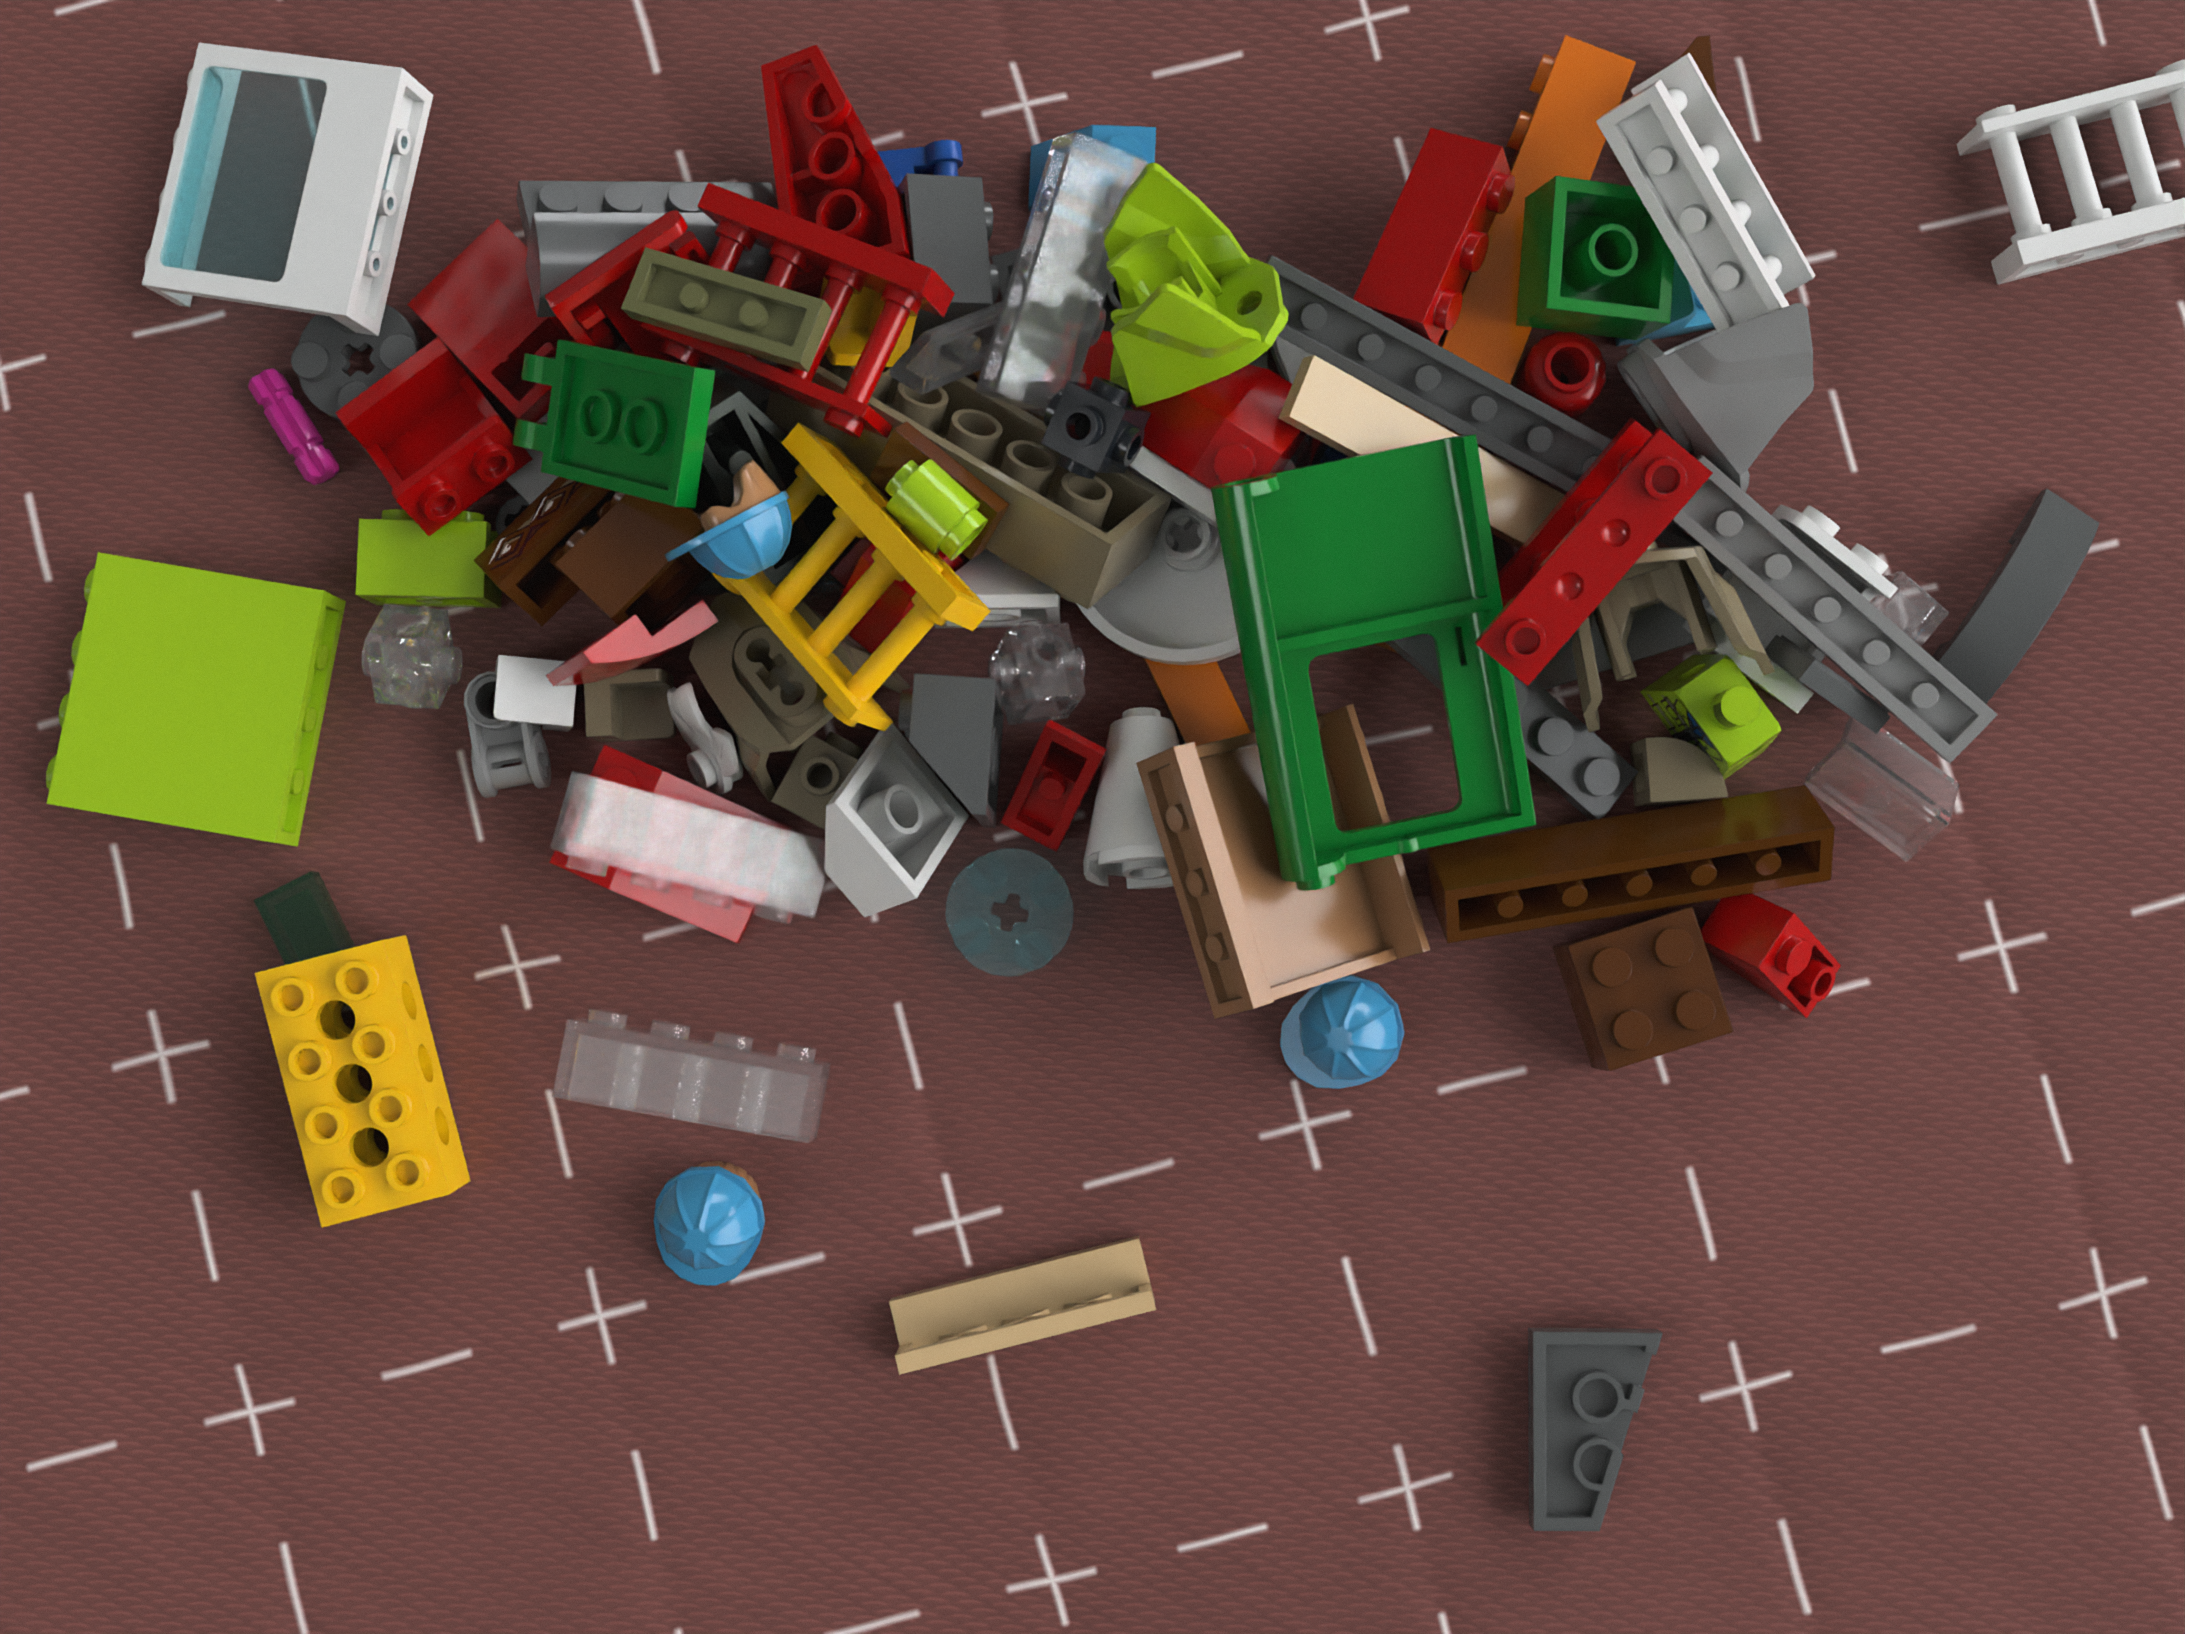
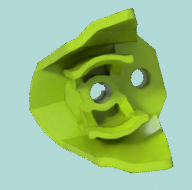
M1147 164L1122 197L1109 225L1103 233L1104 246L1109 261L1106 262L1107 269L1116 279L1122 309H1116L1111 312V320L1115 325L1111 329L1114 350L1111 360L1110 380L1130 390L1131 396L1127 403L1135 407L1176 396L1227 376L1250 364L1272 347L1277 336L1284 329L1289 314L1283 304L1279 274L1275 268L1252 257L1249 258L1231 231L1198 197L1159 164Z

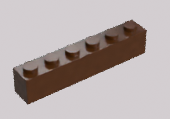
M1802 785L1444 844L1427 848L1430 900L1448 944L1830 881L1832 876L1835 827L1808 787Z

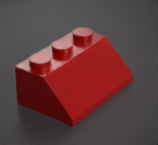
M1430 128L1353 297L1354 300L1438 345L1444 330H1451L1457 322L1462 308V289L1470 272H1477L1482 266L1488 250V232L1496 214H1503L1507 210L1514 193L1515 177L1511 174L1503 146Z

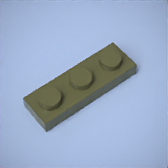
M646 247L621 307L631 319L805 372L810 370L833 311L823 299Z

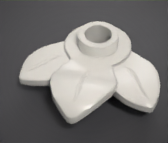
M690 682L681 685L677 689L675 687L668 689L667 698L671 716L682 737L692 750V753L687 755V764L693 778L701 788L710 787L718 795L730 791L733 782L743 777L742 764L732 735L724 729L712 728L707 723L698 706Z

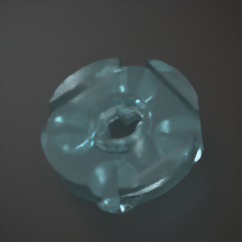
M1005 848L978 857L957 875L947 896L945 914L946 923L955 946L972 965L993 975L1020 976L1043 968L1062 951L1072 930L1074 906L1064 878L1049 861L1027 850ZM1009 894L1018 895L1021 897L1019 901L1020 907L1029 911L1026 923L1016 922L1012 931L1001 930V918L992 915V907L995 902L1005 903Z

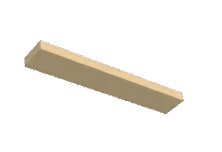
M1315 355L1302 359L1279 416V419L1349 457L1458 436ZM1478 447L1491 534L1520 549L1565 495Z

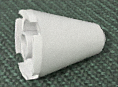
M1149 707L1132 708L1122 713L1123 718L1114 721L1110 725L1106 745L1107 751L1102 765L1083 860L1084 876L1086 880L1108 887V875L1126 877L1127 889L1174 886L1136 763L1180 744L1173 721L1161 717L1158 709Z

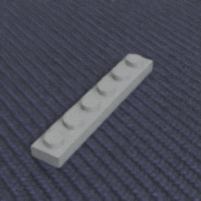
M1698 455L1696 459L1712 471L1713 474L1675 516L1672 522L1702 546L1704 550L1942 759L1951 763L1998 714L1705 456Z

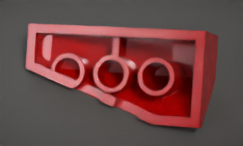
M1072 323L1039 379L1057 391L1064 390L1067 381L1092 384L1095 376L1110 380L1111 360L1114 350L1111 332ZM1249 364L1227 376L1189 391L1140 406L1151 412L1144 428L1145 437L1142 446L1209 489L1231 481L1283 471L1307 433L1279 419L1292 384L1269 369Z

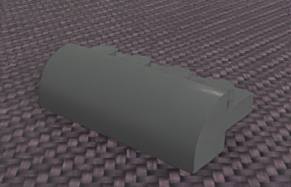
M519 181L516 200L528 247L525 267L537 317H557L544 297L546 294L670 211H679L688 224L686 231L694 233L709 257H711L719 240V237L714 233L718 225L697 207L707 184H714L778 209L771 182ZM756 244L753 245L750 252L743 250L733 273L763 282L773 262V258L769 256L770 250Z

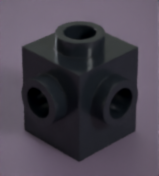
M1095 376L1092 384L1067 381L1064 390H1059L1053 396L1046 409L1044 425L1047 426V430L1041 444L1061 453L1057 464L1079 476L1094 479L1096 472L1125 473L1127 466L1134 461L1142 447L1145 437L1144 428L1151 412L1128 404L1127 402L1131 396L1130 390L1105 378Z

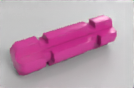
M269 368L252 377L248 383L250 392L258 405H263L266 418L289 455L293 454L296 458L294 463L303 478L313 485H319L334 477L339 472V464L329 448L325 449L324 445H322L324 442L323 438L298 399L295 400L293 397V390L284 375L274 368Z

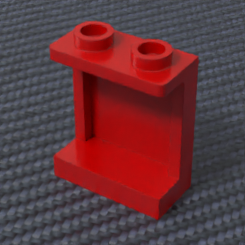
M439 337L435 338L335 412L346 429L367 450L393 488L391 494L396 502L428 536H431L533 459L525 448L513 445L514 433Z

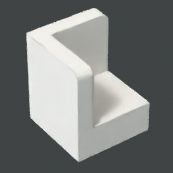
M498 655L495 667L497 674L493 717L498 721L543 725V730L568 732L573 727L576 685L553 686L545 676L565 661Z

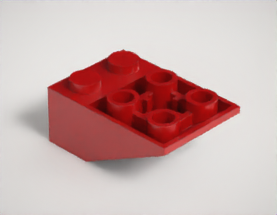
M497 218L407 305L518 419L537 422L549 411L552 386L521 379L524 353L556 358L558 339L576 341L558 317H537L525 267L528 247ZM602 320L586 330L598 347L615 350L621 344L617 336Z

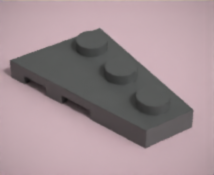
M1528 1327L1529 1525L1534 1531H1600L1624 1455L1621 1453L1627 1431L1633 1413H1638L1645 1391L1642 1388L1652 1354H1657L1663 1335L1658 1329Z

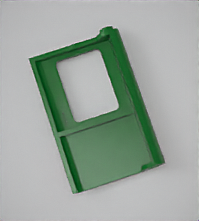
M1476 434L1432 440L1231 481L1211 487L1282 879L1296 882L1298 890H1318L1333 885L1335 883L1334 875L1341 873L1346 869V865L1410 853L1425 848L1537 825L1514 675L1475 644L1477 638L1503 609ZM1421 634H1429L1435 644L1459 800L1453 808L1349 831L1339 830L1334 819L1309 676V664L1311 660L1319 655Z

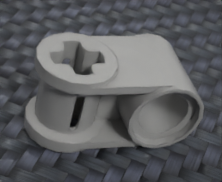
M487 671L477 675L466 688L464 707L466 709L472 744V769L480 794L484 798L495 797L499 789L534 784L538 789L549 787L551 784V765L548 749L542 736L541 725L496 720L489 709V699L495 691L497 672ZM521 762L520 765L502 768V766L506 764Z

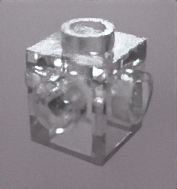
M384 604L364 640L361 663L364 675L371 677L375 703L399 705L414 709H439L450 685H457L461 678L463 656L460 647L453 646L448 610Z
M1027 620L1017 623L1010 629H1007L995 651L989 657V678L997 680L1003 697V706L1008 725L1048 721L1049 719H1067L1086 694L1083 683L1085 677L1084 655L1081 648L1073 644L1068 623L1045 625V622L1042 620Z

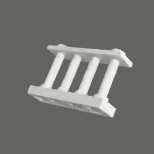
M1689 52L1631 89L1633 94L1631 98L1602 115L1596 123L1717 332H1720L1748 319L1789 306L1784 294L1814 279L1815 273Z
M2185 59L2160 69L2155 73V76L2017 112L2015 105H2004L1987 111L1976 118L1977 125L1956 144L1959 155L1962 156L1991 148L2016 234L2010 238L2012 245L1991 261L1998 285L2185 237V198L2173 200L2171 193H2163L2138 111L2171 102L2185 148ZM2110 117L2136 203L2131 206V212L2112 216L2110 208L2103 209L2078 127L2079 125ZM2048 133L2052 135L2076 215V219L2071 221L2072 227L2053 232L2050 224H2042L2018 141Z

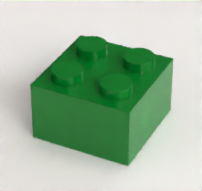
M1555 176L1525 197L1517 326L1637 340L1670 324L1675 258L1633 186Z

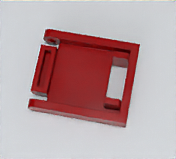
M673 210L664 214L544 296L552 311L576 342L598 347L586 330L603 320L606 314L631 349L627 353L673 362L659 353L662 342L641 327L643 322L631 319L621 307L645 247L707 265L710 259L709 255L694 233L686 231L688 224L679 211Z

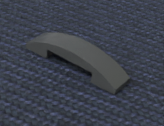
M2049 489L2042 490L2008 542L2013 546L1951 640L1940 644L1932 657L1987 704L2025 655L2060 603L2088 553L2100 523Z

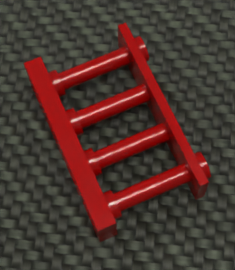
M708 183L697 207L718 225L714 233L719 237V240L707 265L733 273L743 250L750 252L754 244L769 249V256L773 258V262L763 282L790 289L797 272L805 273L808 265L825 271L824 277L828 280V284L820 299L825 300L833 311L809 372L788 367L787 371L757 360L758 357L643 322L641 327L662 342L659 353L675 363L695 367L701 361L826 413L823 418L825 423L852 437L860 438L865 429L888 438L893 426L868 405L870 398L909 315L916 317L919 310L923 309L944 318L955 293L933 268ZM863 287L882 293L880 299L885 304L843 394L815 384L812 380L852 295H859Z
M1630 418L1498 573L1503 609L1477 638L1475 644L1526 686H1529L1713 472L1660 428H1657L1652 434L1639 422Z

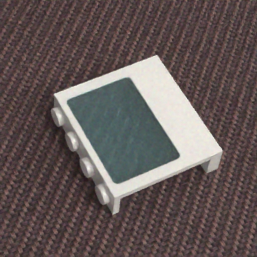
M198 43L194 65L187 79L188 90L180 124L173 138V154L165 187L159 197V213L152 243L145 257V272L142 285L179 306L190 307L192 297L199 296L330 316L356 333L379 336L433 94L401 67Z

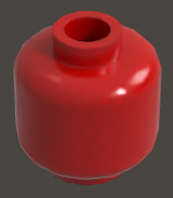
M1558 331L1542 337L1527 353L1517 372V389L1572 419L1581 416L1600 396L1606 382V362L1601 350L1590 338L1576 332Z

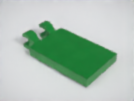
M558 339L556 358L524 353L521 379L549 385L552 388L547 422L536 423L516 419L513 445L543 452L541 472L674 507L696 508L715 371Z

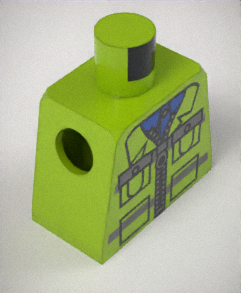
M1693 654L1640 691L1673 738L1691 743L1705 752L1721 772L1724 780L1762 754L1782 731L1779 722L1735 662L1726 654Z

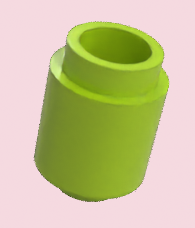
M932 459L927 460L921 466L910 460L893 476L885 488V491L892 497L886 506V511L933 554L941 551L951 561L958 557L973 542L988 522V519L977 510L980 503Z

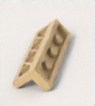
M1139 1235L893 1297L889 1301L899 1342V1348L895 1354L899 1375L1156 1310Z

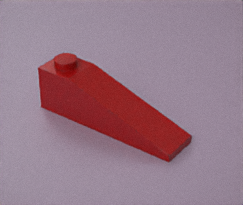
M813 45L761 65L778 209L909 259L911 254L903 198L823 51L817 45ZM808 265L805 273L797 272L789 290L820 298L825 271Z

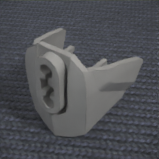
M1795 303L1748 319L1720 332H1717L1716 329L1665 352H1662L1647 338L1627 348L1628 355L1617 362L1623 379L1656 428L1663 430L1695 458L1698 455L1705 456L1745 493L1749 486L1750 475L1748 468L1781 425L1814 389L1813 347L1807 307L1802 303Z

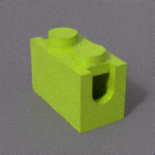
M383 510L382 519H359L355 595L375 605L501 608L502 590L474 562V559L498 537L497 531H491V524L484 521V515L469 511L461 512L431 536H428L405 510Z

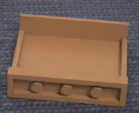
M1346 705L1317 717L1336 827L1342 831H1349L1390 822L1384 797L1379 788L1354 705ZM1255 732L1195 746L1194 742L1174 746L1136 763L1214 1019L1252 1010L1273 1003L1276 999L1396 959L1430 950L1422 918L1417 909L1401 854L1346 865L1345 870L1334 875L1335 883L1333 885L1318 890H1298L1296 882L1282 879Z

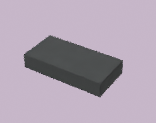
M1776 634L1765 648L1768 657L1875 734L1890 719L1891 716L1886 708L1784 635L1779 637Z

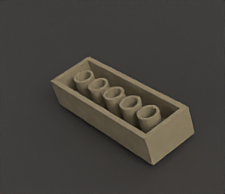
M911 345L905 368L885 367L868 403L873 410L893 426L888 438L865 429L860 438L852 437L825 423L823 418L826 413L776 392H770L765 415L771 421L788 431V433L792 431L797 423H800L834 441L869 480H871L869 477L893 430L906 421L1010 504L985 549L999 556L1009 567L1026 572L1054 589L1063 599L1078 603L1086 609L1092 607L1149 559L1172 499L1170 494L1128 470L1125 473L1096 472L1094 479H1088L1057 464L1061 453L1041 444L1047 430V426L1044 425L1043 421ZM824 354L812 382L843 394L855 366L833 365ZM777 363L776 368L787 371L789 366Z

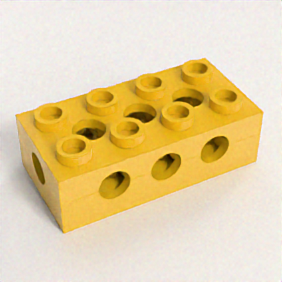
M406 935L372 942L255 973L322 1228L446 1196L471 1181ZM344 1003L348 1004L354 1012L355 1026L353 1030L347 1027L342 1019L341 1010ZM359 1066L365 1068L371 1076V1092L364 1089L358 1080ZM375 1129L381 1131L387 1138L389 1144L388 1154L381 1151L375 1144Z

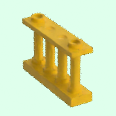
M797 423L781 442L800 463L794 470L798 477L786 490L790 497L787 499L791 512L792 525L818 494L824 497L828 494L838 505L832 511L835 520L777 588L763 571L747 579L725 578L715 573H712V575L729 591L742 595L825 691L827 696L823 699V703L838 720L850 727L860 723L886 731L893 721L872 698V695L935 623L943 626L948 620L974 631L991 611L938 553L933 554L886 511L889 500L834 441ZM857 536L863 539L866 536L876 547V550L871 554L874 560L873 564L814 631L797 612L795 607ZM905 579L916 591L915 595L911 598L914 606L858 671L852 675L833 651L894 580L903 582Z

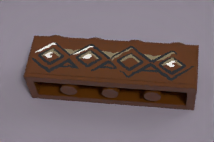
M558 476L474 559V562L505 594L542 627L580 590L555 565L565 555L563 548L566 542L582 527L586 525L594 526L611 509L610 502L616 491Z

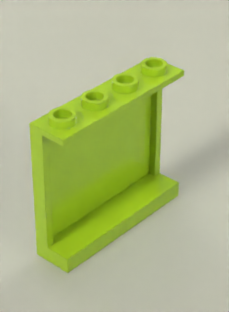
M98 552L95 568L89 572L84 586L87 608L83 628L77 633L72 645L71 656L75 667L70 691L62 699L59 708V723L62 731L57 755L51 759L46 771V785L49 790L47 804L298 847L346 601L324 590Z

